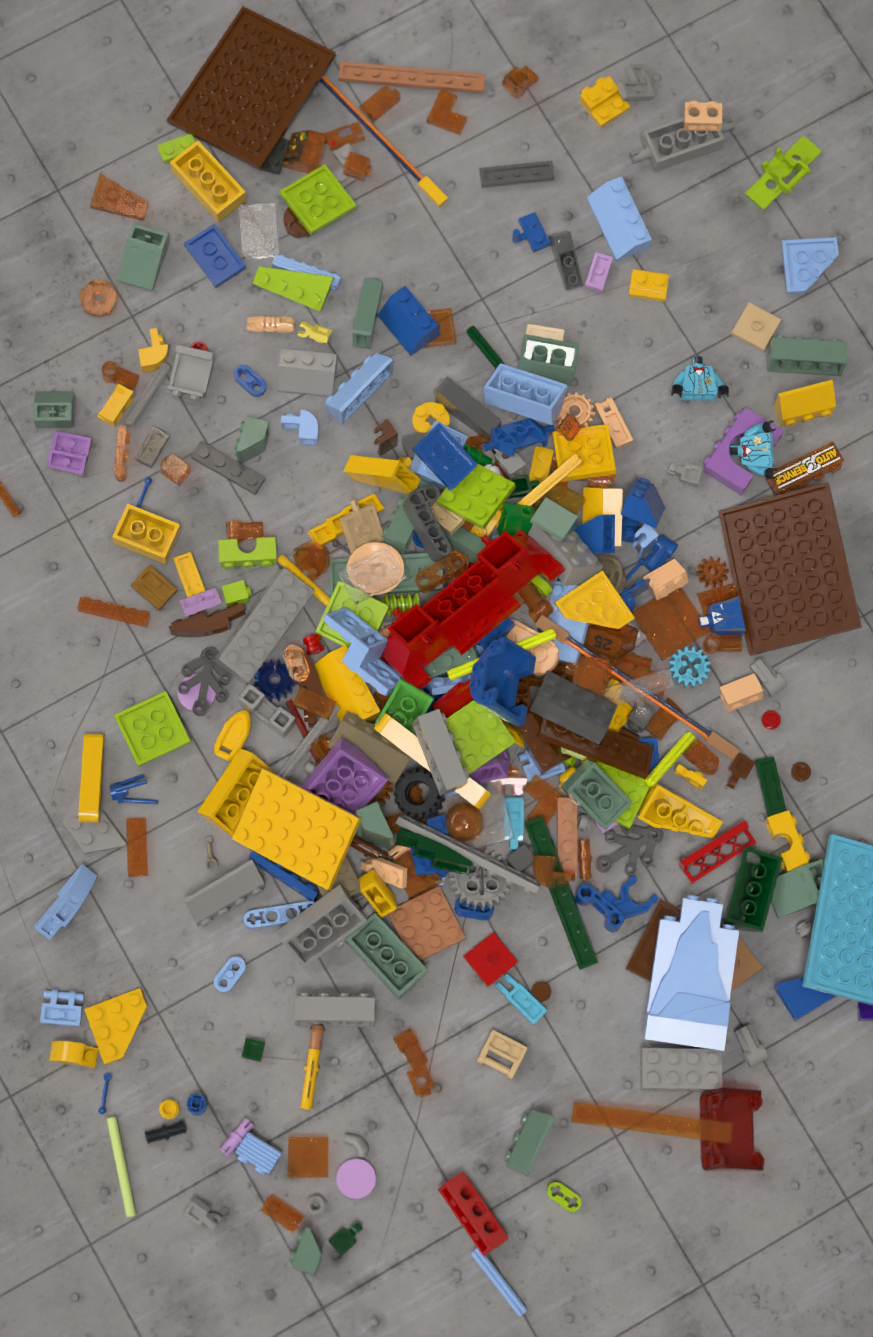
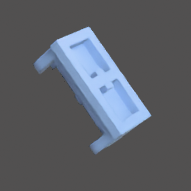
M644 523L642 528L635 534V538L639 537V540L632 545V549L640 544L641 550L637 554L639 559L643 558L653 549L659 536L651 526Z

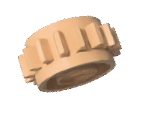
M577 392L574 395L568 393L567 397L564 398L561 412L555 420L559 421L558 427L562 426L564 430L588 427V424H592L595 412H593L594 405H590L591 400L584 398V394L580 396ZM576 410L579 414L574 416L570 414V411Z

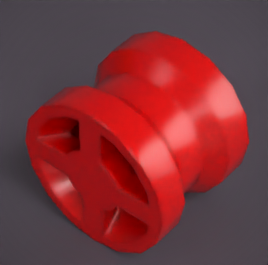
M320 634L310 635L302 640L303 644L306 645L307 649L305 651L307 655L319 654L325 650L324 645L321 644L322 638Z

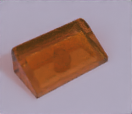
M667 698V703L683 712L670 698ZM660 707L646 726L645 731L661 741L677 718Z

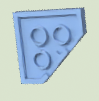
M837 237L782 240L781 248L787 295L805 294L839 255Z

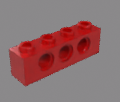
M464 1172L453 1177L438 1189L483 1257L509 1239L504 1228L498 1224L493 1212L488 1209L483 1202L482 1196L477 1193L471 1180Z

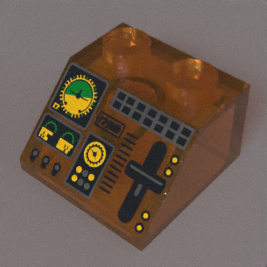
M312 130L292 133L282 167L307 174L319 168L327 146V134Z

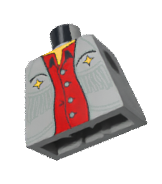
M497 449L491 450L494 453L495 466H498L504 478L510 479L527 475L526 463L516 452L514 456H509Z

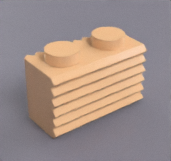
M675 559L642 577L644 581L650 579L647 590L658 601L660 598L666 597L672 591L683 587L689 582L685 569Z

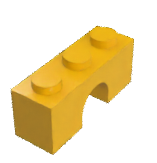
M788 810L767 817L765 823L771 839L783 837L790 844V850L781 853L779 856L783 857L781 866L784 874L809 864L811 861L808 851H804L802 846L804 841L801 833H798L796 830L797 822L795 816L791 815Z

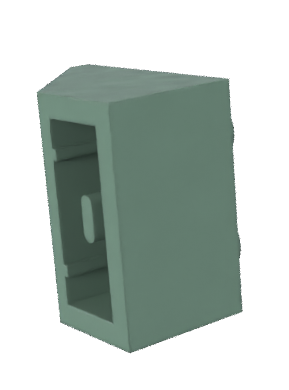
M74 391L36 392L33 410L35 428H73Z
M247 416L246 421L241 423L240 439L236 440L234 448L236 450L235 456L238 457L240 464L265 452L270 436L269 421Z
M306 1227L305 1231H300L297 1239L299 1247L297 1250H293L289 1261L292 1263V1269L315 1277L322 1260V1255L310 1228Z

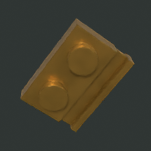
M150 565L131 583V587L159 611L178 591L176 587Z

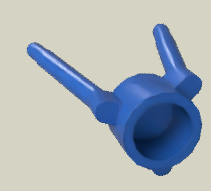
M144 774L117 782L115 785H110L112 800H118V803L158 804L157 800L125 798V796H128L127 789L148 783L147 780L132 783L143 778Z

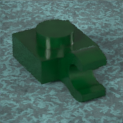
M357 1222L348 1231L344 1228L339 1230L328 1242L343 1256L356 1244L353 1238L363 1228Z

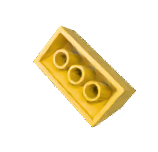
M344 645L325 655L314 664V667L330 704L335 703L340 707L339 712L336 714L340 723L347 711L358 715L369 723L379 717L380 710L362 677L348 669L347 665L342 662L348 651L347 646Z
M240 748L197 812L208 822L233 837L261 770L267 769L273 773L275 772L254 753Z

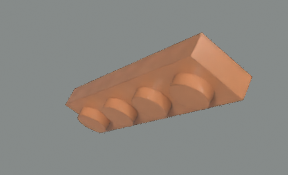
M557 798V854L565 875L577 876V804L571 798Z

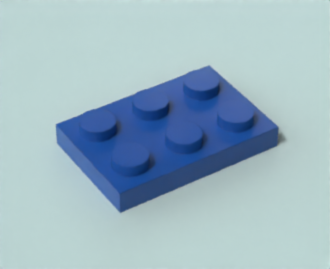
M215 224L184 243V247L215 288L246 269L244 262Z
M440 423L411 449L450 491L478 465Z

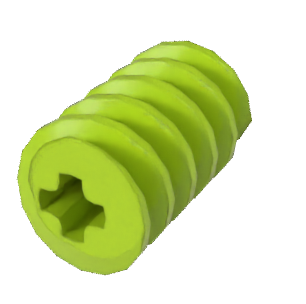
M415 592L413 598L410 593H407L406 598H404L402 593L399 594L398 598H396L395 593H392L390 599L387 593H384L383 599H381L382 602L391 606L388 611L389 617H392L393 609L396 607L405 612L416 604L420 606L417 592Z

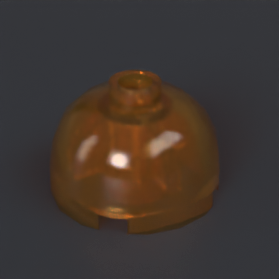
M308 541L294 549L296 551L293 554L295 564L302 572L304 570L307 572L309 579L316 580L327 572L330 558L329 551L325 546L314 541Z
M456 804L448 810L445 816L444 823L447 832L452 838L460 842L475 840L484 829L483 814L472 804Z

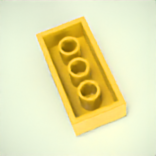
M198 140L170 161L171 172L218 223L246 201L245 190Z

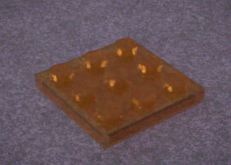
M682 587L672 591L666 597L660 598L659 601L653 599L631 612L635 622L647 636V640L661 661L677 653L678 649L685 648L710 632L709 627H699L698 617L701 616Z

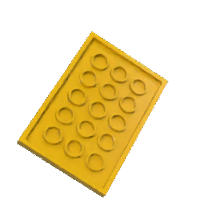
M262 769L232 840L326 890H331L362 818L267 769Z

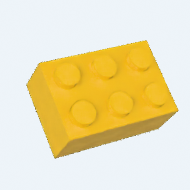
M127 503L112 539L115 545L166 565L180 536L181 527L178 523Z

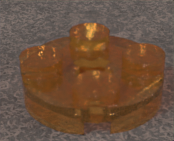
M97 279L90 281L89 284L81 289L79 300L86 314L102 317L112 313L117 304V295L110 283ZM98 294H100L101 298H103V300H100V302H96V300L93 299L94 297H97Z

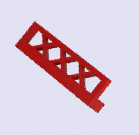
M745 820L680 861L679 867L691 884L742 853L745 847L749 848L756 844L755 839L748 831L749 825ZM742 833L750 841L746 845L736 844L737 837ZM724 845L733 846L732 854H720L721 847ZM706 856H716V864L713 866L704 864ZM692 865L701 867L700 874L694 878L687 870Z

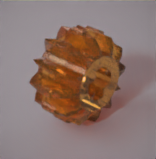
M710 556L709 561L704 558L702 564H698L697 568L699 571H697L696 576L701 577L699 583L706 582L705 588L709 584H711L712 589L716 588V584L721 587L723 586V581L728 579L726 574L729 573V569L725 568L726 562L719 563L720 557L714 561L713 557ZM711 570L715 571L714 575L710 574Z

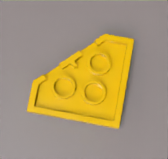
M603 570L554 603L564 619L618 630L634 619V616Z
M140 988L84 1009L104 1065L124 1058L128 1046L146 1012L147 1005Z

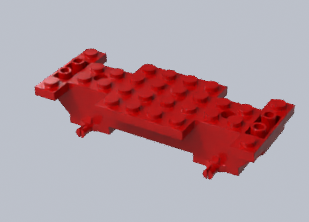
M521 529L513 536L505 531L493 540L487 535L482 536L481 541L486 546L476 555L479 560L422 607L416 604L405 612H402L398 607L393 609L392 613L397 619L387 628L390 634L381 658L405 681L421 690L432 681L430 676L423 670L451 646L461 655L466 653L521 607L519 602L512 596L538 574H542L548 581L552 582L565 571L562 564Z

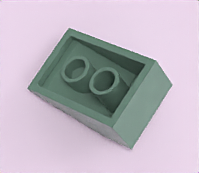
M586 760L560 787L572 801L605 831L632 804L594 762Z

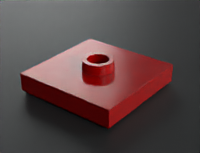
M494 932L463 956L487 988L518 964V961Z

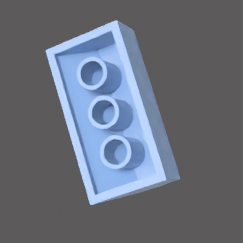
M622 177L604 183L587 197L616 261L650 248L652 239Z
M379 353L367 357L363 363L364 365L351 374V379L347 383L343 382L338 388L339 391L327 398L325 401V411L343 425L392 375L393 360Z
M500 363L484 386V403L552 425L561 412L568 385Z
M555 581L545 616L570 632L569 635L583 645L589 624L564 619L554 604L557 600L577 588L578 585L564 586L562 582ZM553 639L552 641L559 650V662L578 665L581 653L569 644H562L558 640Z

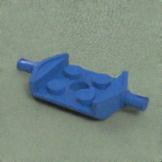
M531 418L491 429L490 438L492 442L484 443L483 449L485 451L497 449L509 456H514L516 449L537 443L547 447L548 433L554 432L555 427L553 424L543 427Z

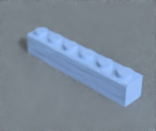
M276 254L272 262V268L333 276L334 280L330 289L335 291L338 290L341 283V277L336 273L331 274L327 270H320L316 266L307 265L305 262H297L295 259L286 258L282 254Z

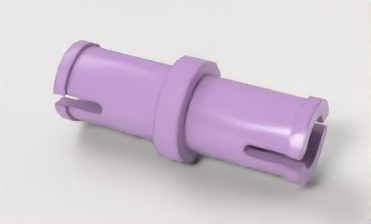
M246 1118L243 1119L234 1132L231 1131L230 1137L219 1148L222 1153L225 1152V1156L230 1157L246 1134L254 1127L252 1123L247 1125L249 1120Z

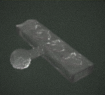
M666 668L596 690L595 694L617 705L635 700L637 706L636 718L640 722H646L650 719L651 712L644 706L642 697L674 688L675 684L670 669Z

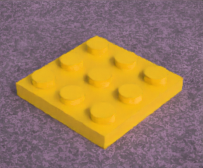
M608 424L552 432L558 468L575 453L579 454L583 460L579 466L560 482L616 474Z

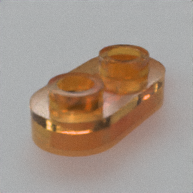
M297 645L287 646L283 652V658L289 676L297 682H302L309 675V667L304 652Z

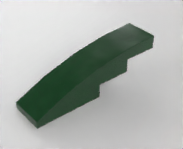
M399 829L395 845L414 849L413 856L432 860L431 867L469 876L473 863L458 852L420 834Z

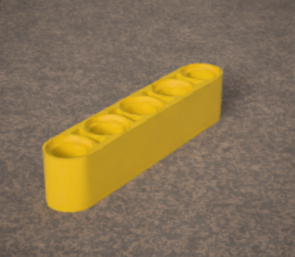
M84 733L79 822L99 823L104 734Z

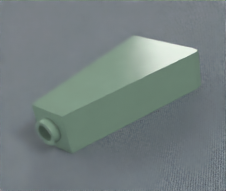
M364 278L352 333L353 347L371 349L383 290V281H380L378 278Z

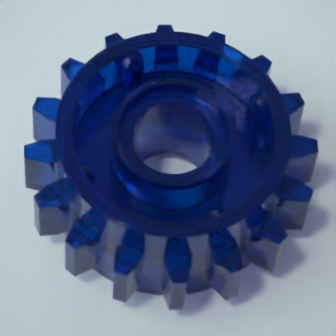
M271 659L268 664L263 662V667L257 670L259 674L254 675V679L258 680L254 682V686L259 687L258 690L265 697H268L270 702L273 699H277L279 702L282 697L287 699V694L293 693L291 687L296 686V683L292 681L296 679L295 674H291L293 672L292 667L287 668V663L281 664L280 660L273 662ZM277 677L280 679V682L272 684L270 679Z

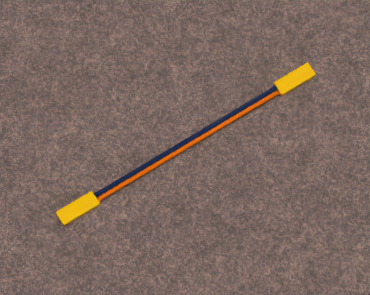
M324 75L322 76L320 82L418 181V186L438 207L443 205L448 200V197L427 176H422Z

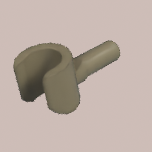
M206 843L208 852L206 867L209 869L208 862L214 861L216 868L217 861L213 857L211 843Z

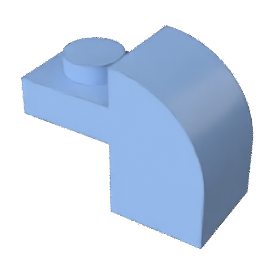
M301 410L300 416L295 414L281 415V429L299 430V444L318 445V422L313 414L306 410Z

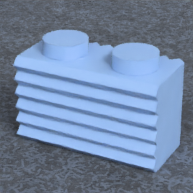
M249 1132L235 1152L238 1155L237 1160L245 1165L251 1163L255 1166L254 1170L263 1176L265 1173L271 1174L282 1156L280 1151Z

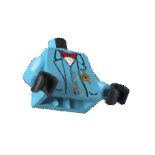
M699 356L692 358L693 366H686L685 371H681L673 382L671 396L679 394L680 400L715 401L717 392L718 398H721L722 394L729 397V387L724 385L717 372L713 371L712 366H704V358Z
M773 420L755 424L745 432L744 437H741V445L730 446L731 457L741 456L742 464L746 465L748 470L757 475L765 476L767 479H777V477L773 476V471H778V468H772L775 466L773 431H776V429L770 427V423L774 422Z

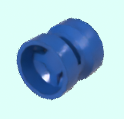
M631 518L622 519L621 541L636 542L639 540V537L635 538L639 528V521Z
M193 1094L187 1099L186 1106L192 1115L200 1116L206 1112L207 1103L202 1095Z

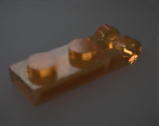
M126 426L118 427L114 474L119 482H123L127 478L124 462H128L129 451L126 450V444H130V433L127 432Z

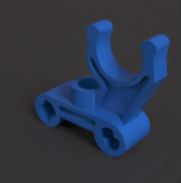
M631 876L620 888V900H617L608 890H604L600 894L591 885L583 884L575 894V901L580 906L591 904L605 917L604 927L606 930L617 932L624 920L647 913L650 907L657 902L658 896L652 895L645 904L634 903L629 898L628 890L629 887L636 883L637 878ZM587 893L589 897H582L581 894ZM612 918L617 920L616 924L611 923Z

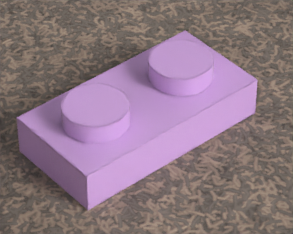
M595 252L584 288L602 293L613 257Z
M216 588L180 600L185 616L194 615L199 611L213 608L222 603Z

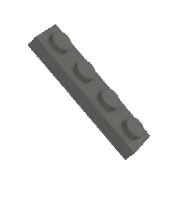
M552 161L479 168L481 188L554 180Z
M200 441L191 455V459L254 495L257 494L265 481V477Z

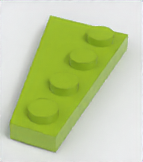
M259 266L252 284L321 312L334 277Z

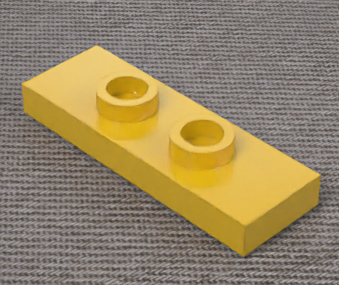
M188 552L174 557L173 561L187 598L204 592L205 588L192 553Z

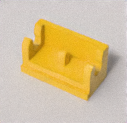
M117 384L115 391L103 409L99 411L97 418L115 428L134 400V392Z

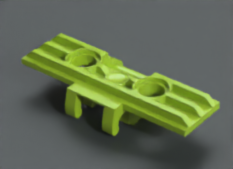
M804 135L784 155L779 147L774 152L775 157L769 163L765 161L761 165V170L765 174L745 193L763 211L782 192L789 195L792 192L791 189L805 175L811 173L808 166L822 153ZM796 170L798 173L786 184L784 180ZM772 181L776 184V187L769 189L766 183Z

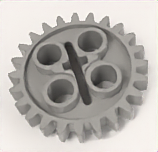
M493 852L491 855H488V856L494 858V857H495V852ZM499 856L498 858L494 859L501 862L502 857ZM473 866L472 870L474 873H470L469 876L450 872L449 877H451L449 884L452 885L450 890L456 891L454 898L460 897V904L466 901L467 908L473 904L474 910L481 906L482 911H484L485 905L492 909L493 903L499 906L500 900L505 901V895H509V889L512 887V884L507 883L504 877L500 875L494 876L489 874L485 870L486 868L481 866L482 889L484 895H481L478 867ZM493 886L495 890H489L487 887ZM474 887L476 890L470 891L467 888Z

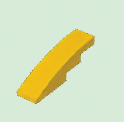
M375 494L358 501L360 508L373 504L377 514L384 510ZM351 505L345 507L342 512L326 519L325 523L309 530L308 535L317 548L344 535L339 518L353 511Z

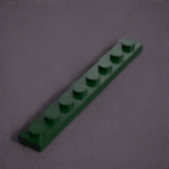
M541 816L524 823L579 970L599 963L544 817Z

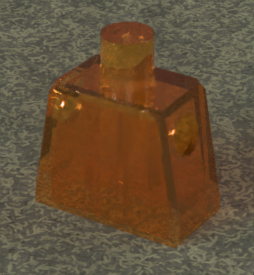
M580 656L578 664L567 663L565 673L574 675L572 681L574 684L604 698L614 662L607 658Z

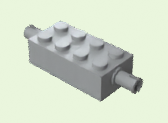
M684 117L643 131L641 141L644 148L630 152V158L633 164L649 159L655 172L722 149L725 140L722 133L735 129V122H732V117L722 121L721 131H684Z

